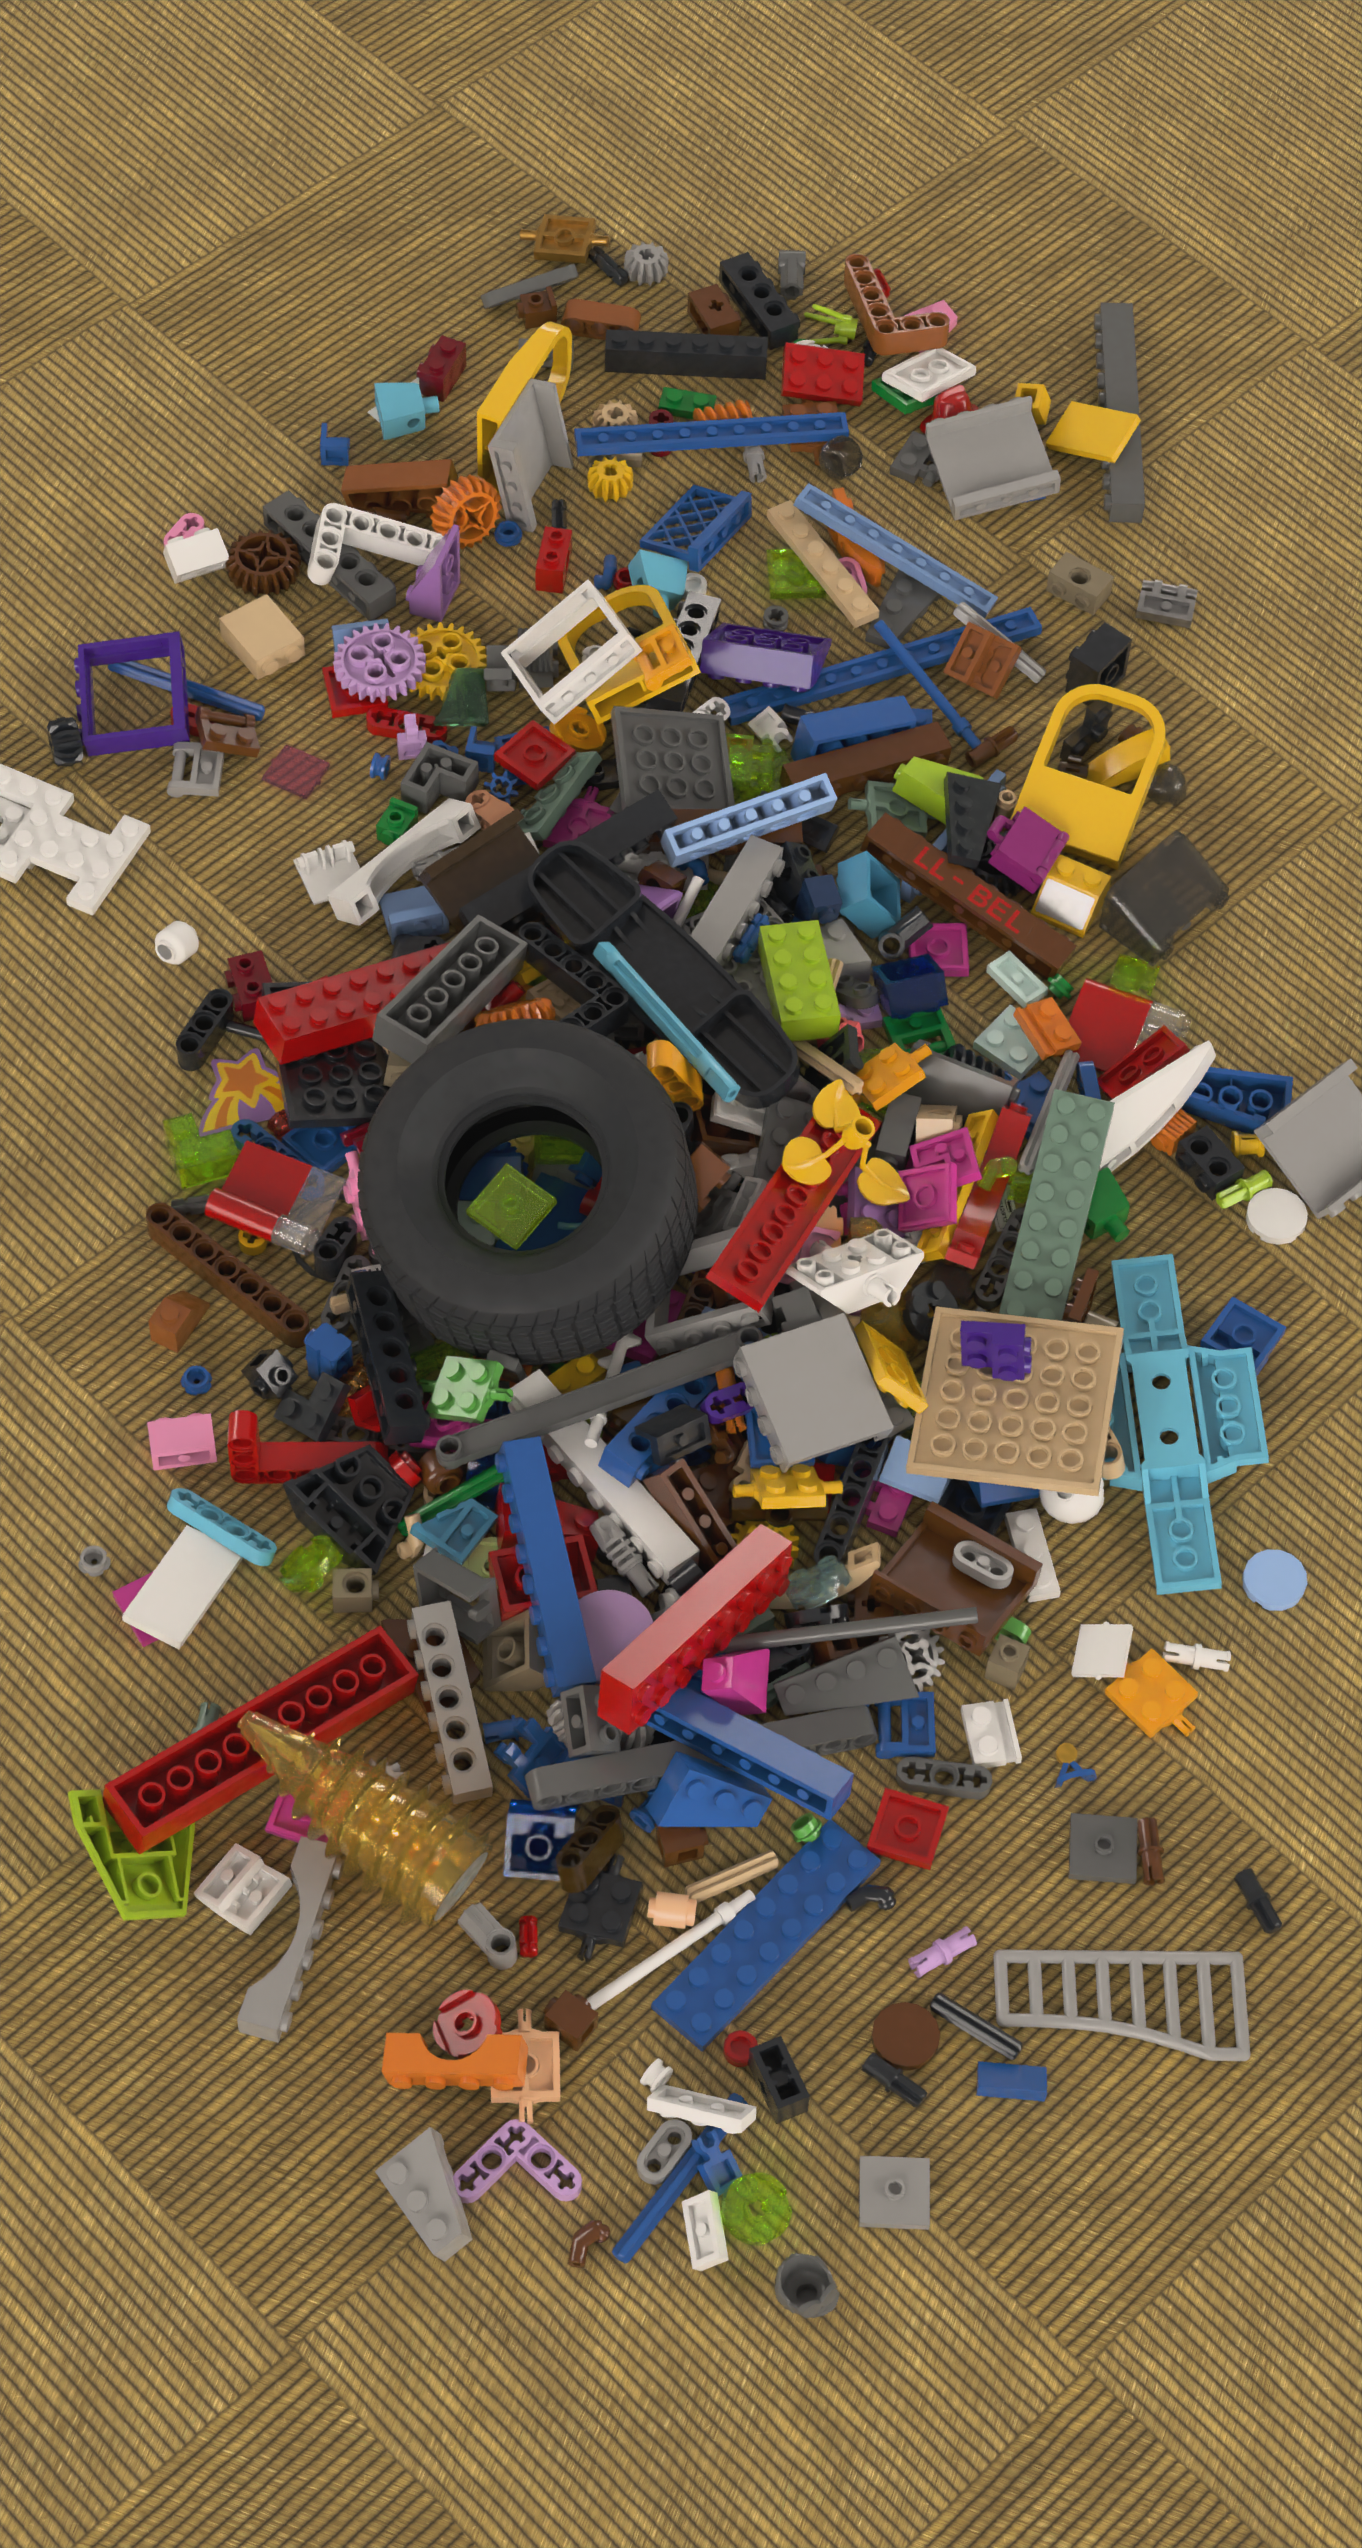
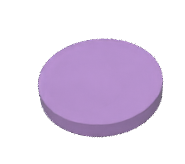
M616 1590L596 1591L578 1600L596 1675V1684H600L601 1670L653 1623L649 1611L638 1599L625 1592Z

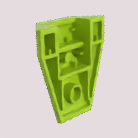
M101 1789L69 1791L68 1798L74 1826L123 1921L184 1917L187 1914L195 1822L139 1855L104 1807Z

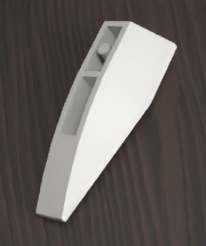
M1209 1040L1193 1047L1187 1054L1110 1100L1115 1105L1099 1171L1106 1167L1111 1172L1145 1146L1180 1110L1201 1082L1216 1057Z

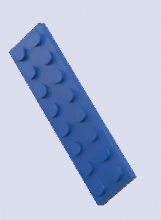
M828 1820L820 1829V1836L813 1842L808 1841L755 1896L756 1899L747 1904L652 2002L651 2009L700 2051L703 2052L833 1916L845 1903L846 1896L856 1891L880 1866L881 1860L833 1820Z

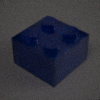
M929 954L872 966L874 986L878 990L879 1003L891 1018L905 1019L910 1017L912 1013L921 1011L927 1013L935 1012L940 1007L949 1005L944 971Z

